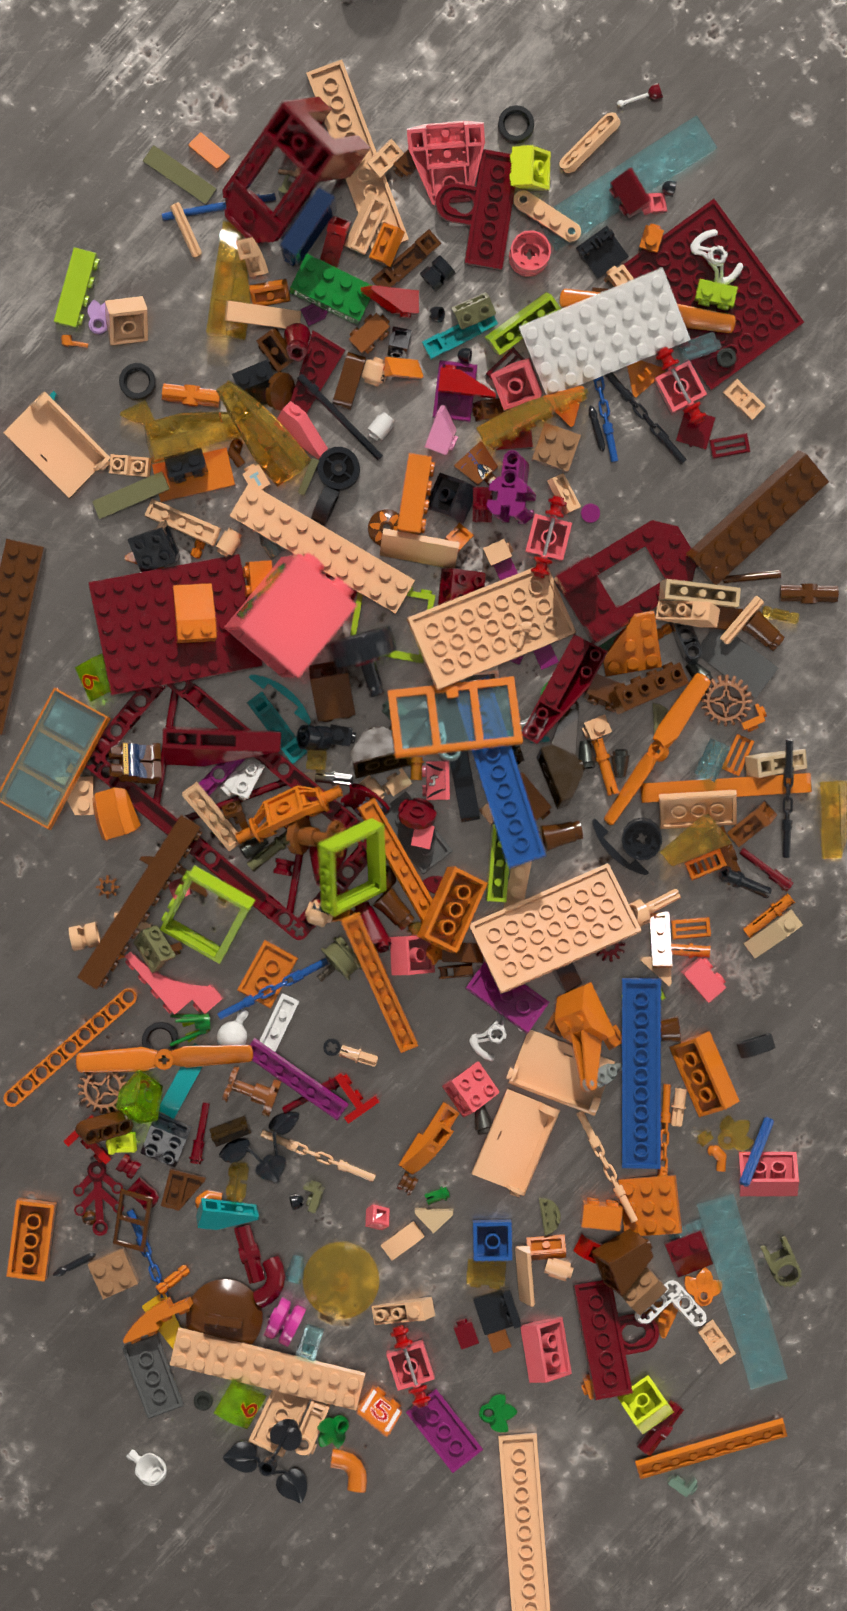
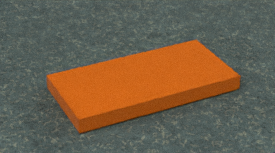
M227 447L203 453L208 471L204 472L205 475L198 478L190 476L186 478L187 481L178 484L170 481L165 462L152 464L154 474L162 471L170 490L159 494L160 502L235 486Z

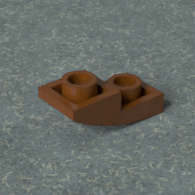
M462 943L458 953H449L442 949V962L483 963V955L477 943Z

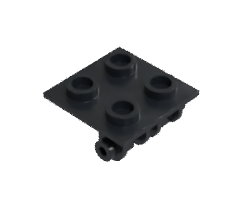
M605 226L576 247L597 279L606 274L613 266H617L629 257L616 239L612 229H609L608 226Z

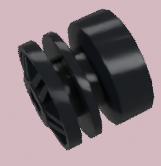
M645 817L629 821L622 833L624 850L630 857L640 861L649 860L656 856L662 845V835L658 825L653 820ZM640 833H642L643 836L647 835V837L645 838V842L637 840V838H639Z

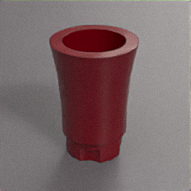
M293 323L284 331L288 356L296 361L303 360L308 352V342L311 333L304 324Z

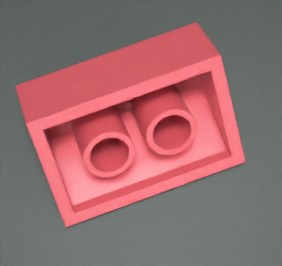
M739 1152V1182L751 1152ZM762 1152L750 1185L745 1187L739 1183L740 1196H798L797 1153Z
M563 1317L535 1321L520 1327L529 1383H547L572 1374Z

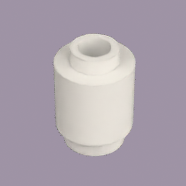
M383 412L367 428L370 431L368 435L376 441L378 439L383 440L394 427L395 420Z
M235 770L222 782L223 785L220 787L230 798L237 796L231 793L242 772L241 770L239 772Z

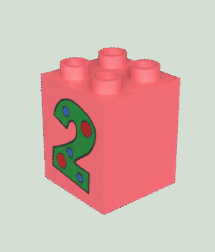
M308 552L304 556L298 553L297 555L281 557L224 627V629L281 677H299L357 606L349 599L354 593L352 588L337 577L333 581L328 578L326 579L320 574L325 566Z

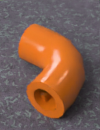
M333 1449L330 1468L346 1472L348 1476V1491L365 1493L367 1473L362 1461L352 1453Z

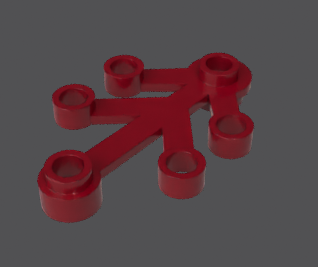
M93 1161L87 1168L88 1175L79 1185L74 1187L73 1193L77 1197L82 1196L85 1188L93 1180L94 1189L81 1204L75 1206L74 1212L78 1216L84 1215L86 1208L95 1199L96 1222L93 1224L92 1230L95 1235L103 1236L108 1231V1225L104 1222L103 1200L113 1208L115 1213H117L115 1205L119 1204V1202L102 1188L101 1180L108 1184L115 1194H120V1191H114V1186L116 1184L120 1185L121 1189H123V1186L106 1174V1166L103 1162L100 1164L98 1161ZM94 1167L101 1169L99 1174L93 1172ZM81 1187L83 1190L82 1194H76L75 1189ZM79 1206L83 1207L84 1209L83 1213L81 1214L77 1213L76 1211L77 1207ZM102 1224L104 1226V1230L102 1232H99L97 1230V1225Z

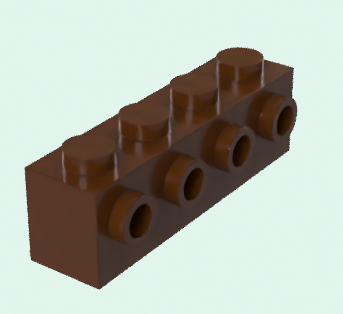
M672 662L662 666L663 670L657 672L654 669L647 672V677L641 679L640 676H637L630 680L631 684L625 686L624 683L613 687L615 691L609 693V696L617 714H621L689 684L681 663L679 662L675 665Z

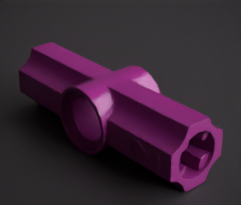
M245 759L217 764L199 782V785L210 796ZM217 769L224 771V777L220 780L214 778V772Z

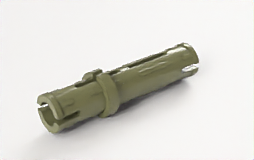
M287 830L279 837L276 836L271 844L247 862L252 871L255 872L277 852L286 848V845L290 843V841H286Z

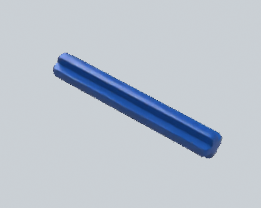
M765 1117L740 1178L739 1183L742 1186L748 1187L750 1185L774 1123L773 1119Z

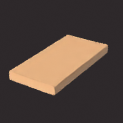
M383 529L380 556L444 568H455L459 542Z
M736 790L659 794L660 829L737 824Z
M272 1390L248 1442L274 1453L278 1445L270 1440L271 1429L276 1423L284 1419H294L299 1425L310 1399ZM281 1447L277 1455L283 1458L286 1450Z

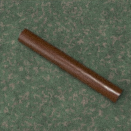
M781 571L728 575L723 579V583L781 578Z

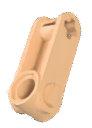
M311 1400L300 1426L302 1440H306L309 1446L306 1449L298 1447L295 1449L297 1454L303 1456L313 1455L317 1446L315 1441L320 1432L317 1427L325 1419L330 1404L325 1405Z

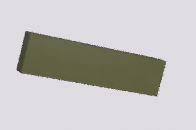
M154 145L143 159L145 164L205 205H207L217 188Z
M161 471L92 502L99 519H103L168 491L170 488L164 473Z

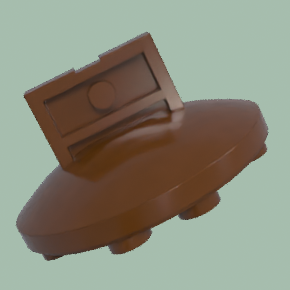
M216 1279L204 1284L194 1293L191 1298L193 1305L189 1308L190 1311L186 1313L188 1330L249 1345L254 1343L262 1327L263 1311L255 1302L253 1291L247 1285L233 1279Z

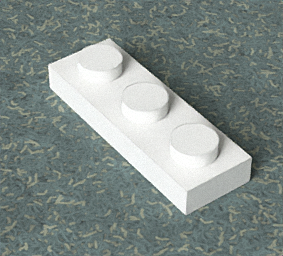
M284 993L281 994L260 1038V1042L276 1052L299 1003V1000Z

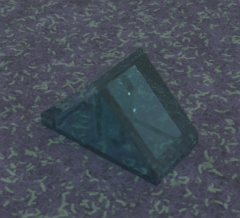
M306 1324L296 1356L314 1361L324 1329Z

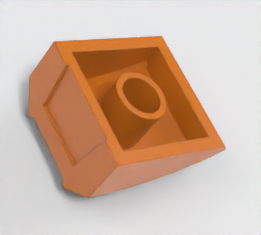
M111 788L94 794L92 799L94 814L102 840L126 835L141 826L126 789Z

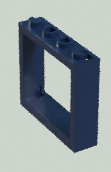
M321 187L317 188L280 243L283 259L291 267L294 265L299 267L306 254L312 249L337 211L335 197Z

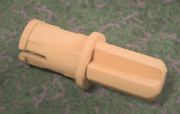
M342 1045L339 1057L353 1060L355 1063L360 1062L372 1067L376 1066L377 1056L361 1051L362 1049L357 1050Z
M675 1088L674 1104L671 1105L673 1107L672 1126H682L684 1109H686L687 1089Z

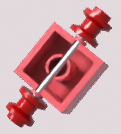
M665 347L657 352L658 356L655 358L662 361V371L667 369L668 371L656 377L654 382L671 415L685 408L683 412L689 413L691 417L688 421L689 424L694 423L696 426L704 422V417L707 416L706 413H701L699 409L701 405L699 400L705 398L707 393L690 360L675 367L679 360L673 359L671 355L674 351L673 348L668 349V347Z
M554 495L553 498L548 499V502L551 503L550 510L545 511V514L550 515V517L534 515L525 553L536 555L534 556V560L537 562L536 567L531 568V572L534 573V577L542 579L550 575L547 567L549 564H552V560L563 561L572 526L571 522L557 519L558 517L564 518L561 510L562 507L567 506V502H564L563 497Z
M403 1325L394 1327L393 1332L390 1333L391 1337H395L397 1343L394 1345V1349L386 1351V1355L397 1390L400 1391L413 1386V1388L408 1390L409 1394H413L415 1398L412 1404L421 1408L428 1405L431 1397L425 1394L424 1390L427 1388V1385L420 1384L434 1380L435 1375L423 1339L416 1342L408 1339L406 1335L409 1331L408 1327L404 1328Z

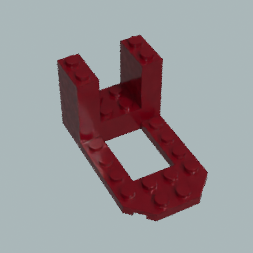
M319 96L283 101L223 188V198L226 201V209H224L225 218L245 238L253 237L256 243L278 241L318 183L351 177L371 149L358 135L334 139L321 126L332 109ZM278 147L301 172L274 211H272L249 187Z
M651 520L592 557H585L555 576L556 586L591 643L596 644L628 625L634 614L649 612L658 606V601H660V582L622 606L616 607L598 578L599 574L644 547L647 549L664 580L693 582L696 566L686 555L691 547L678 526Z

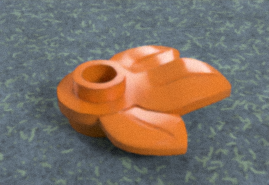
M707 1268L701 1269L696 1278L686 1276L684 1279L687 1293L694 1296L695 1302L700 1306L709 1305L713 1297L717 1296L722 1290V1280H713L712 1273ZM701 1293H705L707 1295L706 1300L701 1299Z

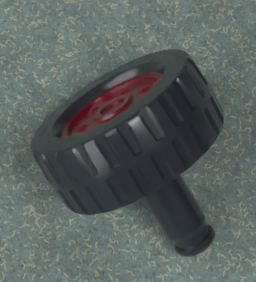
M390 626L375 628L330 643L332 658L337 668L355 665V667L361 666L367 689L370 692L369 696L375 697L384 694L376 661L380 660L381 656L393 653L397 649Z

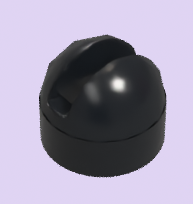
M672 180L666 181L662 185L663 192L667 196L673 197L677 182Z
M436 306L429 310L431 312L429 318L432 321L442 322L444 320L445 310L443 307Z
M462 348L457 354L458 359L462 363L470 364L472 349Z
M289 1195L292 1210L300 1209L304 1205V1198L301 1195Z

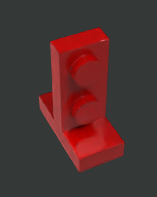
M337 216L332 217L327 226V234L320 256L321 261L338 268L352 221Z
M340 1072L334 1077L355 1106L354 1110L344 1116L348 1124L380 1102L375 1094L363 1103L361 1101L364 1099L358 1089L354 1091L350 1085L353 1082L347 1073L343 1075Z
M74 1131L63 1142L69 1147L80 1136ZM83 1140L80 1141L86 1149L90 1148L95 1153L93 1156L100 1164L103 1162L106 1165L113 1158L99 1142L86 1144Z

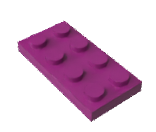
M484 961L465 988L526 1034L531 1030L550 1003L526 984L501 994L486 961Z
M435 1388L426 1395L431 1397L427 1406L418 1408L417 1405L412 1406L406 1411V1414L451 1472L454 1473L479 1454L483 1448L441 1393Z

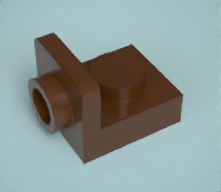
M409 149L397 162L393 163V168H395L393 172L401 179L404 177L407 180L417 170Z
M499 398L485 399L473 403L472 413L476 422L504 417L503 407Z
M240 800L229 802L222 806L225 819L233 817L235 824H240L241 830L249 827Z

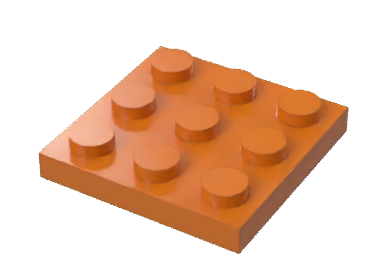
M676 1175L618 1180L619 1185L623 1186L626 1192L625 1195L638 1219L631 1223L623 1208L624 1232L630 1229L641 1236L682 1233Z

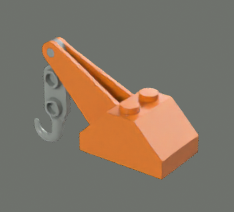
M591 982L559 995L556 1003L555 1022L562 1037L573 1044L581 1088L584 1092H590L608 1084L616 1078L619 1070L622 1071V1063H608L599 1068L602 1041L616 1033Z

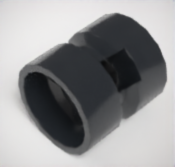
M440 255L432 261L431 267L427 266L420 273L424 281L435 292L444 285V280L449 281L456 274L450 264Z
M302 725L297 731L296 740L298 747L302 750L327 751L331 747L333 736L328 726L314 727V725Z

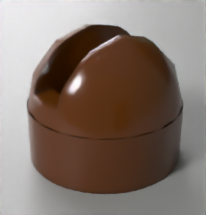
M87 1210L82 1215V1221L85 1225L92 1226L96 1222L95 1211ZM94 1216L93 1220L85 1221V1218Z

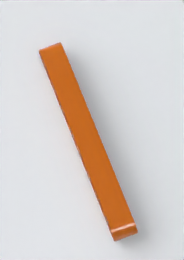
M811 773L794 774V784L790 788V794L812 792ZM770 775L760 778L738 777L643 783L640 787L641 803L659 802V794L736 790L737 797L786 794V787L783 785V775ZM786 778V784H791V778Z
M126 988L11 1087L4 1094L5 1104L9 1107H15L26 1099L138 1000L137 991L133 988ZM125 992L133 993L134 999L132 1002H127L124 999ZM112 1004H116L119 1007V1013L116 1015L112 1014L109 1010ZM97 1017H102L105 1020L103 1027H98L95 1024ZM84 1029L90 1032L88 1040H84L81 1037V1031ZM68 1042L75 1044L76 1050L74 1052L67 1051L66 1045ZM53 1055L61 1057L60 1065H55L52 1062ZM43 1067L46 1069V1077L42 1078L37 1074L38 1068ZM24 1080L31 1081V1090H26L23 1087ZM10 1093L17 1094L18 1100L16 1103L9 1100L8 1096Z

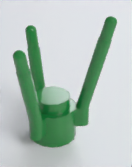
M171 1014V1018H182L176 1019V1023L194 1022L195 1029H199V1031L178 1039L169 1045L172 1047L198 1035L207 1034L206 1029H211L209 1014Z

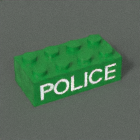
M306 254L290 286L289 293L358 326L371 301V298L361 292V287L371 286V284Z

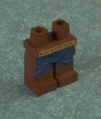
M122 742L121 746L110 748L109 758L119 760V764L110 765V776L119 777V782L158 784L161 779L160 743L139 745Z

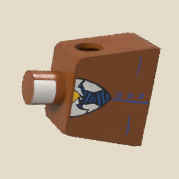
M482 441L454 465L457 471L477 486L483 481L489 486L497 478L493 472L498 469V466Z

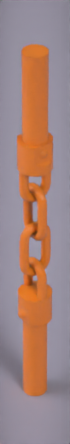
M663 1084L661 1160L665 1161V1167L661 1166V1169H657V1176H668L667 1146L669 1145L668 1123L671 1122V1084ZM663 1134H667L666 1143H662Z

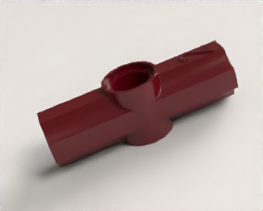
M250 1223L235 1227L234 1232L239 1245V1256L242 1264H244L249 1284L265 1280L260 1261L259 1247L255 1243Z
M671 1399L668 1404L674 1413L647 1431L637 1444V1447L646 1455L651 1456L660 1442L668 1437L674 1423L684 1411L680 1405Z

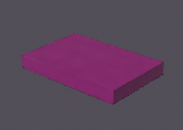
M439 360L432 418L436 417L441 405H445L452 420L471 422L474 396L439 393L441 367L445 368V365H454L456 369L462 370L476 380L478 365Z

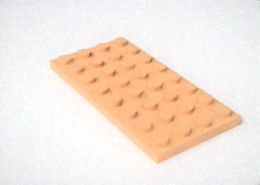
M548 567L547 571L550 575L545 576V579L534 577V573L529 569L406 619L436 690L576 634V630ZM521 622H531V632H525L522 647L518 648L519 624Z
M609 863L469 925L501 994L641 932V928Z

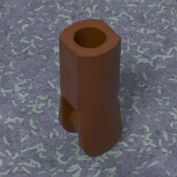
M472 963L438 967L440 969L439 979L473 977ZM453 968L454 975L448 976L447 969Z

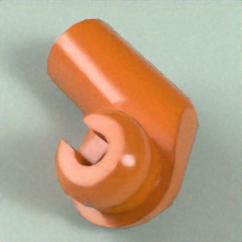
M717 1145L709 1146L707 1149L708 1155L713 1156L717 1160L716 1171L726 1172V1153Z
M206 1190L196 1197L195 1206L199 1208L201 1198L222 1200L223 1193Z

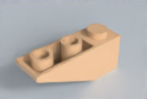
M658 601L655 619L695 627L717 628L720 609L712 602Z
M432 1297L371 1306L374 1325L424 1321L435 1316Z

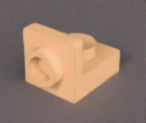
M621 265L618 268L613 266L606 272L608 275L603 280L605 283L610 281L616 287L634 278L626 267Z
M605 714L583 723L585 727L582 728L585 738H590L591 741L612 732Z

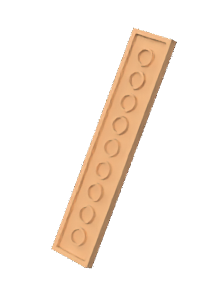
M343 60L307 72L306 74L314 96H319L332 109L324 120L328 133L334 139L358 135L371 147L352 176L345 178L358 213L367 194H374L389 203L370 243L371 250L383 222L402 229L405 234L401 243L408 241L409 238L385 174L379 178L367 164L376 153V149Z
M248 483L230 514V517L294 555L299 553L304 556L306 552L312 554L325 566L322 570L323 572L334 578L341 579L352 589L395 614L415 582L414 579L251 483Z
M178 1328L170 1361L171 1366L352 1410H357L365 1378L364 1372L183 1328Z
M537 1433L498 1436L512 1611H550Z

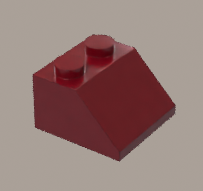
M632 167L610 182L609 186L611 188H609V192L613 199H618L620 203L618 207L623 215L631 218L649 207L651 200Z
M699 1228L664 1242L678 1278L713 1264Z

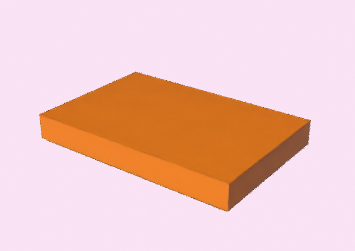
M264 940L237 991L246 996H255L262 988L268 985L275 986L290 974L298 958ZM282 987L277 989L275 994L265 999L259 998L255 1001L271 1009ZM271 988L261 992L264 993L263 996L273 992L270 990Z

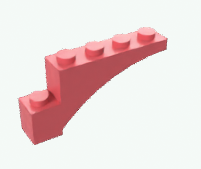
M133 951L124 956L127 959L125 963L131 970L135 968L139 973L138 978L144 985L148 983L152 988L150 992L154 997L162 999L164 1002L163 1007L169 1014L172 1012L176 1014L191 1000L195 1002L193 1006L199 1013L203 1012L206 1014L223 999L212 984L209 986H199L179 982L159 972L152 973L147 964L140 960Z

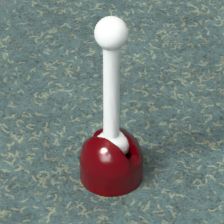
M659 83L652 85L648 93L625 101L619 100L617 106L622 108L625 104L646 97L656 100L663 98Z

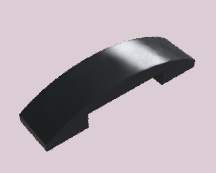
M595 818L592 820L593 829L600 844L616 862L633 872L642 875L649 874L636 859L629 864L603 838L608 831Z

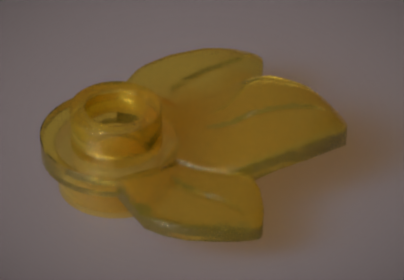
M730 1115L725 1117L720 1124L721 1133L718 1136L720 1147L726 1150L732 1148L745 1150L751 1147L754 1141L746 1136L749 1131L750 1121L738 1120L734 1122ZM726 1136L731 1138L729 1143L724 1142Z

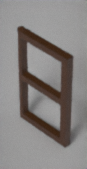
M124 1189L120 1190L113 1244L145 1252L153 1197ZM124 1195L147 1201L145 1221L121 1215ZM121 1220L144 1226L141 1246L118 1240Z

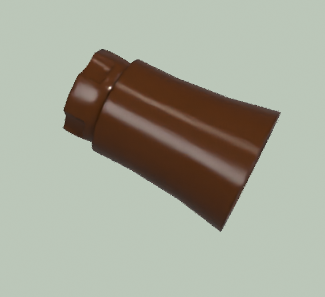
M760 610L742 629L771 651H774L785 638L765 618Z
M580 821L540 826L546 851L583 839Z
M393 887L373 903V906L381 911L395 926L397 925L401 931L414 920V916L410 913L411 911L404 905Z
M678 1015L661 1020V1042H681Z

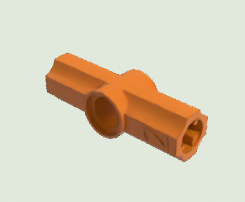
M163 384L162 400L179 402L183 405L196 407L202 405L219 408L221 391L203 389L195 385Z

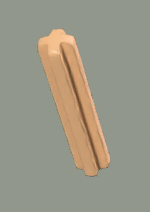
M178 202L171 205L170 208L192 257L200 256L202 251L181 204Z
M755 596L720 639L729 645L763 606L764 601Z

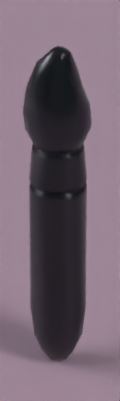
M590 405L589 417L598 448L604 451L605 442L597 418L598 414L595 408Z
M86 1254L65 1266L59 1267L53 1273V1276H63L66 1272L95 1258L96 1254Z

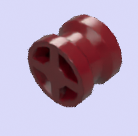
M275 858L276 867L273 869V873L292 876L291 866L294 865V861Z

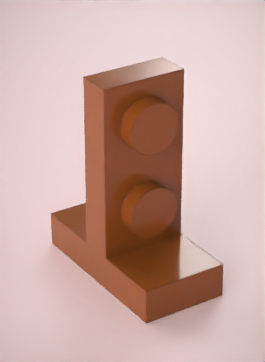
M763 801L754 811L731 828L727 834L740 847L764 827L771 824L777 814L766 801Z

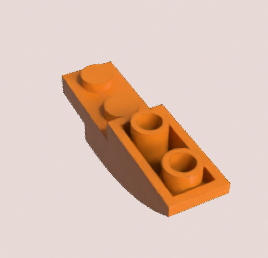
M443 1102L424 1134H417L400 1161L399 1166L413 1175L428 1164L453 1134L454 1131L450 1128L460 1113Z
M168 1297L152 1306L127 1332L123 1339L124 1344L131 1342V1344L136 1343L144 1335H148V1337L153 1336L159 1332L158 1329L162 1326L163 1322L173 1318L172 1315L177 1313L183 1315L189 1312V1308L193 1305L191 1297L173 1303L171 1298Z

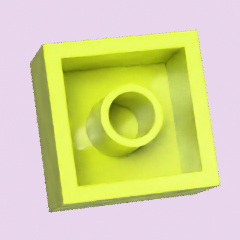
M533 145L512 147L510 155L511 186L529 192L550 190L551 152Z
M649 1375L632 1386L633 1394L617 1397L642 1434L674 1413Z

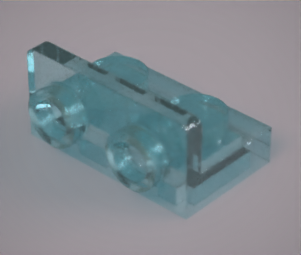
M714 332L684 342L678 345V348L685 363L719 351L722 346L720 341L716 339Z
M710 738L694 773L715 782L731 747Z

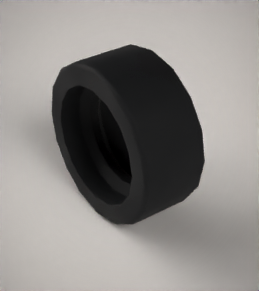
M519 105L509 106L503 110L498 121V129L502 138L513 144L523 143L528 140L534 129L533 115L528 109ZM515 113L523 115L528 124L526 131L518 136L511 135L505 129L507 117Z
M133 363L127 365L122 370L119 376V385L122 392L128 398L143 400L147 399L154 392L156 378L148 366L142 363ZM136 370L144 372L149 379L147 389L140 393L130 391L126 384L128 375Z
M325 486L315 505L311 519L325 525L332 514L340 492Z
M153 1023L143 1033L142 1046L153 1049L150 1046L149 1037L157 1029H164L169 1032L172 1042L179 1039L178 1033L169 1023ZM178 1044L169 1047L168 1050H175L178 1047Z
M771 1033L752 1037L737 1043L742 1059L776 1048Z

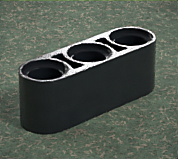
M669 622L684 660L689 664H696L701 658L702 648L693 626ZM688 633L690 638L683 639L681 634ZM695 650L698 655L692 657L688 654V651Z

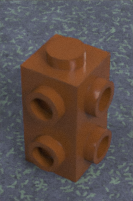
M378 313L375 315L370 314L364 319L363 322L365 324L360 329L356 327L349 334L351 336L349 342L361 355L365 352L369 354L376 347L374 344L379 339L383 341L390 334L388 332L390 330L388 325L390 321L383 314L381 316Z

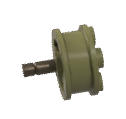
M341 936L338 938L334 937L332 944L326 949H321L330 963L322 973L316 976L321 982L335 970L340 972L348 981L357 969L362 970L355 951L347 946V943Z

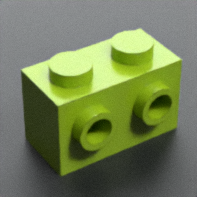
M700 279L694 301L703 306L715 305L721 310L732 309L738 287Z

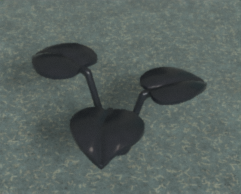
M280 1113L270 1120L268 1128L270 1131H273L275 1155H266L262 1160L252 1149L248 1148L250 1146L249 1140L238 1138L230 1141L222 1148L219 1158L228 1163H235L242 1160L248 1152L260 1162L255 1169L257 1176L269 1182L279 1183L287 1162L284 1157L278 1155L276 1135H285L290 1132L299 1119V1113Z
M294 1419L281 1420L271 1429L270 1440L278 1445L272 1457H266L261 1462L260 1457L256 1456L257 1450L255 1446L246 1441L236 1443L223 1456V1460L229 1466L240 1472H253L258 1465L259 1472L263 1476L268 1477L272 1474H282L276 1480L278 1492L285 1498L300 1504L303 1502L307 1493V1479L304 1473L297 1468L290 1469L288 1473L286 1470H276L277 1461L275 1457L281 1447L284 1450L293 1451L301 1444L302 1433L297 1421Z

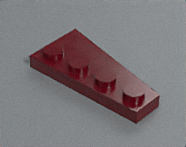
M313 330L308 344V352L304 357L299 375L303 373L312 384L315 383L320 388L319 391L321 392L346 350ZM297 380L291 402L299 406L307 414L316 398L311 396L306 391L307 388Z

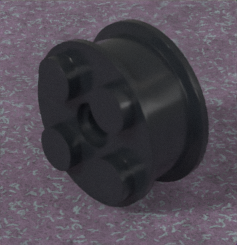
M332 447L321 455L317 470L319 478L325 486L340 491L348 489L356 483L360 474V465L356 455L351 450L345 447ZM336 466H342V470L339 472L335 468Z

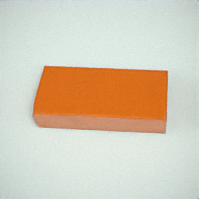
M201 132L188 144L191 150L217 171L230 158L226 152Z
M383 222L369 258L390 267L405 232L399 227Z
M286 278L249 285L252 304L267 306L291 301Z
M385 357L386 377L423 378L418 360Z
M565 1235L526 1238L527 1246L530 1247L531 1261L546 1260L548 1258H566Z

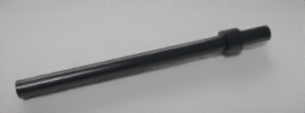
M303 373L299 375L297 379L307 388L306 391L311 396H314L379 460L383 454L319 391L320 388L315 383L312 384Z

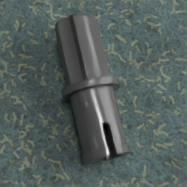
M316 770L315 772L316 783H328L331 786H334V784L350 786L353 783V775L336 773V771L325 772Z

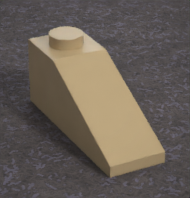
M806 749L793 750L794 771L807 768ZM785 751L745 756L746 775L760 778L783 773Z
M789 909L743 944L752 956L757 958L791 935L803 924L795 913Z

